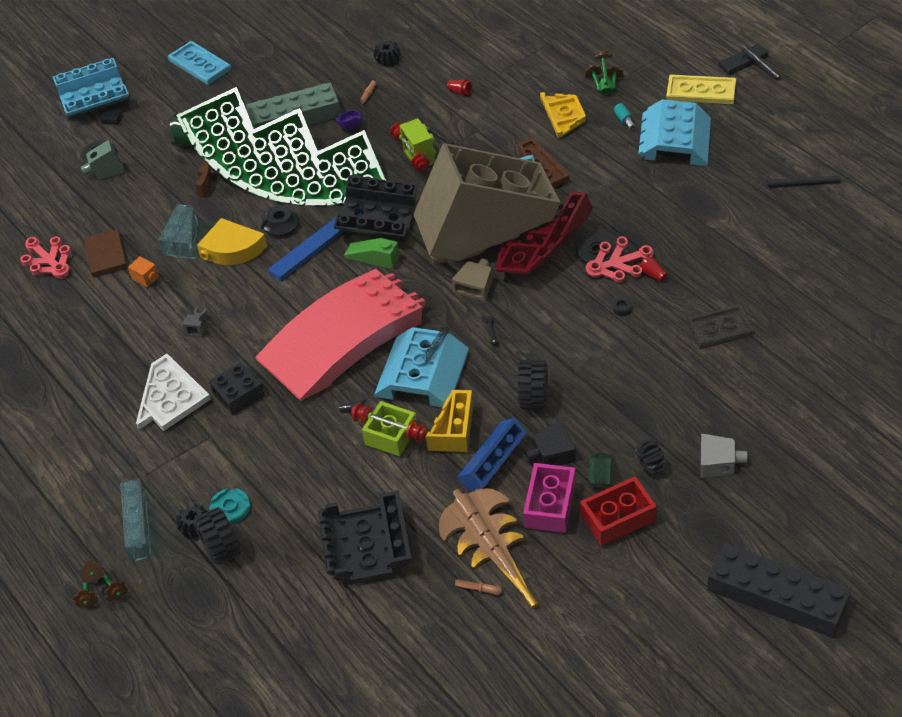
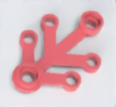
M621 236L617 239V246L610 260L603 262L605 255L610 252L611 245L608 242H602L596 259L586 264V272L592 278H598L602 275L613 279L616 283L624 281V272L631 274L634 278H638L642 274V268L639 265L631 267L624 263L637 259L643 261L648 256L653 258V249L645 245L637 252L620 257L623 249L628 244L627 238ZM612 267L618 270L613 272L608 270V268Z
M35 237L28 238L25 244L28 252L37 253L42 258H31L30 255H23L20 259L22 265L30 266V271L33 275L53 274L58 279L66 278L69 274V266L66 263L68 256L71 254L70 247L68 245L61 246V239L53 237L50 239L52 247L48 254L41 247L38 239ZM58 250L61 253L59 263L56 261ZM40 265H50L51 267H40Z

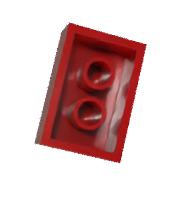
M636 476L580 501L581 517L601 546L657 521V506Z

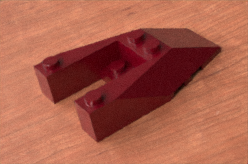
M570 192L557 218H553L552 221L521 233L518 238L501 243L496 271L530 274L550 260L587 221L593 209L587 193Z

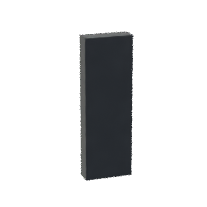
M759 43L749 47L762 59L769 54V51ZM741 51L720 61L719 67L730 75L755 63V61L745 52Z

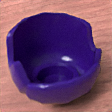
M351 110L344 114L340 113L339 119L336 118V121L342 130L354 131L360 126L362 115L358 111Z

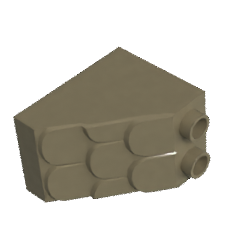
M443 143L415 209L414 217L429 256L437 262L445 263L449 259L461 261L478 255L487 248L518 238L521 233L552 221L561 202L540 162Z

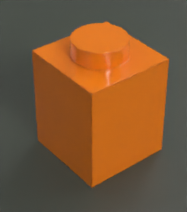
M138 257L128 266L132 280L145 287L150 286L159 277L156 265L142 257Z

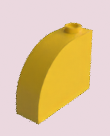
M222 218L197 244L200 258L220 265H238L248 262L261 254L267 247L264 233Z

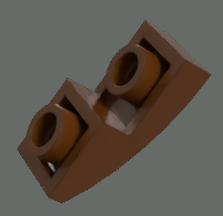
M206 161L197 171L199 179L195 184L198 196L202 198L206 197L212 182V173Z

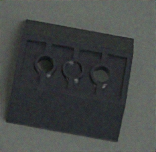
M349 175L345 186L346 198L341 214L337 213L334 229L407 238L415 210L417 184ZM397 218L396 221H391L390 219Z

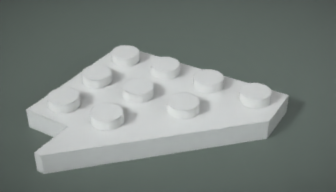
M165 354L151 363L136 421L137 427L141 429L151 421H154L165 431L211 400L210 395L168 354Z

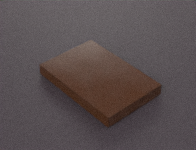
M118 229L84 238L92 277L127 268Z

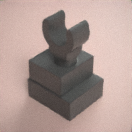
M195 308L194 315L187 314L182 323L185 336L203 338L205 331L202 321L208 316L206 308L202 313H199L198 308Z

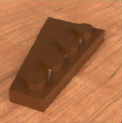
M533 137L518 144L522 157L533 155L535 162L541 163L553 188L569 181V174Z

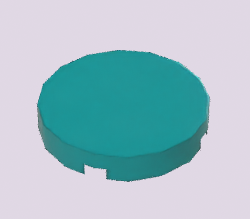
M228 488L218 492L211 499L209 507L210 510L216 507L222 509L231 525L242 521L250 511L249 497L244 491L234 488L235 490H229Z

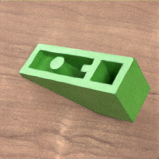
M379 238L351 243L344 254V258L393 269L400 258L398 242Z

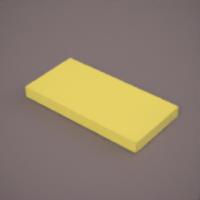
M670 75L666 100L734 104L736 78Z

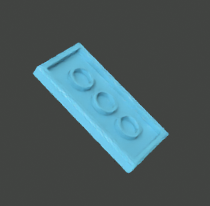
M193 41L188 42L168 55L170 62L207 85L232 70L230 64Z

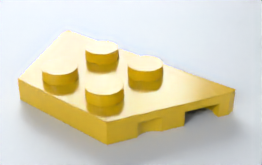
M544 92L540 93L541 101L558 138L586 121V115L576 95L555 93L554 97L546 96Z

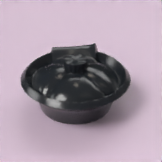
M274 206L269 208L263 215L261 229H265V231L271 234H285L297 226L299 217L296 212L290 210L287 206Z

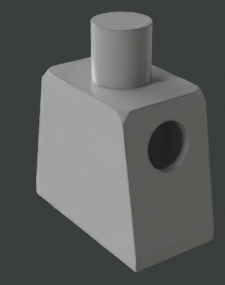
M701 434V478L734 474L735 463H747V451H735L734 439Z

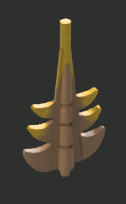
M460 489L454 490L453 495L456 498L454 503L443 511L439 519V532L442 540L446 542L454 533L465 530L458 541V555L461 557L470 548L480 546L473 555L472 568L476 569L480 564L491 559L521 592L530 607L536 609L539 603L528 589L507 549L514 543L524 540V537L516 532H507L500 535L502 529L516 524L517 519L503 513L490 516L494 509L509 504V499L501 492L493 489H477L469 494L462 493Z

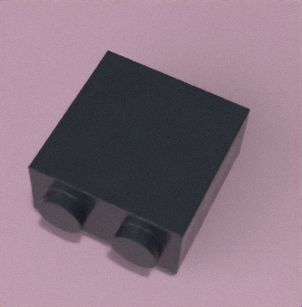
M242 362L209 380L212 393L231 415L236 414L264 397L263 382L260 378L256 379L251 368L245 367Z

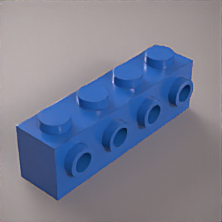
M515 417L501 421L457 478L469 491L485 488L488 481L497 473L499 467L508 459L510 453L519 445L527 431Z

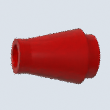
M467 79L449 80L447 89L466 96L472 91V83Z
M648 256L640 264L643 273L660 282L665 280L668 275L654 257Z

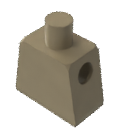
M481 259L478 264L467 262L452 279L453 293L486 301L493 280L492 268L489 267L490 263L485 259Z

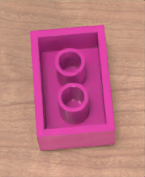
M534 463L523 512L525 528L566 533L576 485L575 468Z

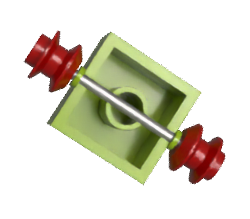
M418 118L404 124L396 123L391 127L390 134L395 141H402L403 151L411 161L415 171L423 172L430 165L435 164L434 137L431 133H428L426 125L422 124Z
M382 401L379 402L373 413L370 405L363 408L361 402L352 408L351 416L353 421L356 422L360 419L361 424H365L362 434L364 443L367 446L401 456L413 437L419 443L427 435L425 424L417 425L415 412Z

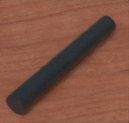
M747 45L742 48L743 52L775 80L780 79L781 75Z

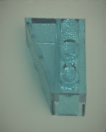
M176 204L158 240L163 255L196 259L197 218L193 206Z

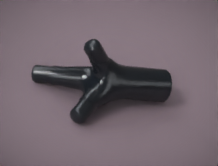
M367 398L355 403L339 405L340 412L352 411V408L361 402L364 405Z

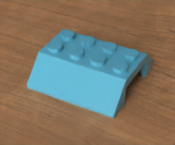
M663 99L648 107L647 111L643 112L638 155L641 157L645 156L646 160H655L657 150L691 154V165L707 166L711 117L697 103Z

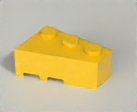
M472 390L451 391L442 407V412L438 418L436 417L434 426L426 435L428 451L468 452L474 406Z

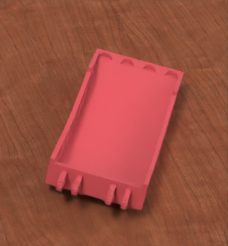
M374 269L344 283L307 307L256 356V360L302 401L331 386L336 378L375 348L408 329L420 325L422 308L425 307L426 300L423 298L419 299V295L416 292L407 295L400 288L403 286V282L400 279H395L396 276L393 273L384 276L377 269Z

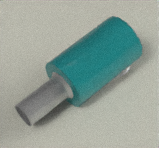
M623 103L617 104L614 107L615 114L623 125H628L633 130L635 128L632 122L633 116Z

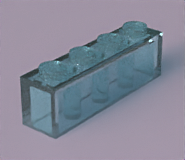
M141 479L120 482L125 550L131 562L151 558L146 492Z

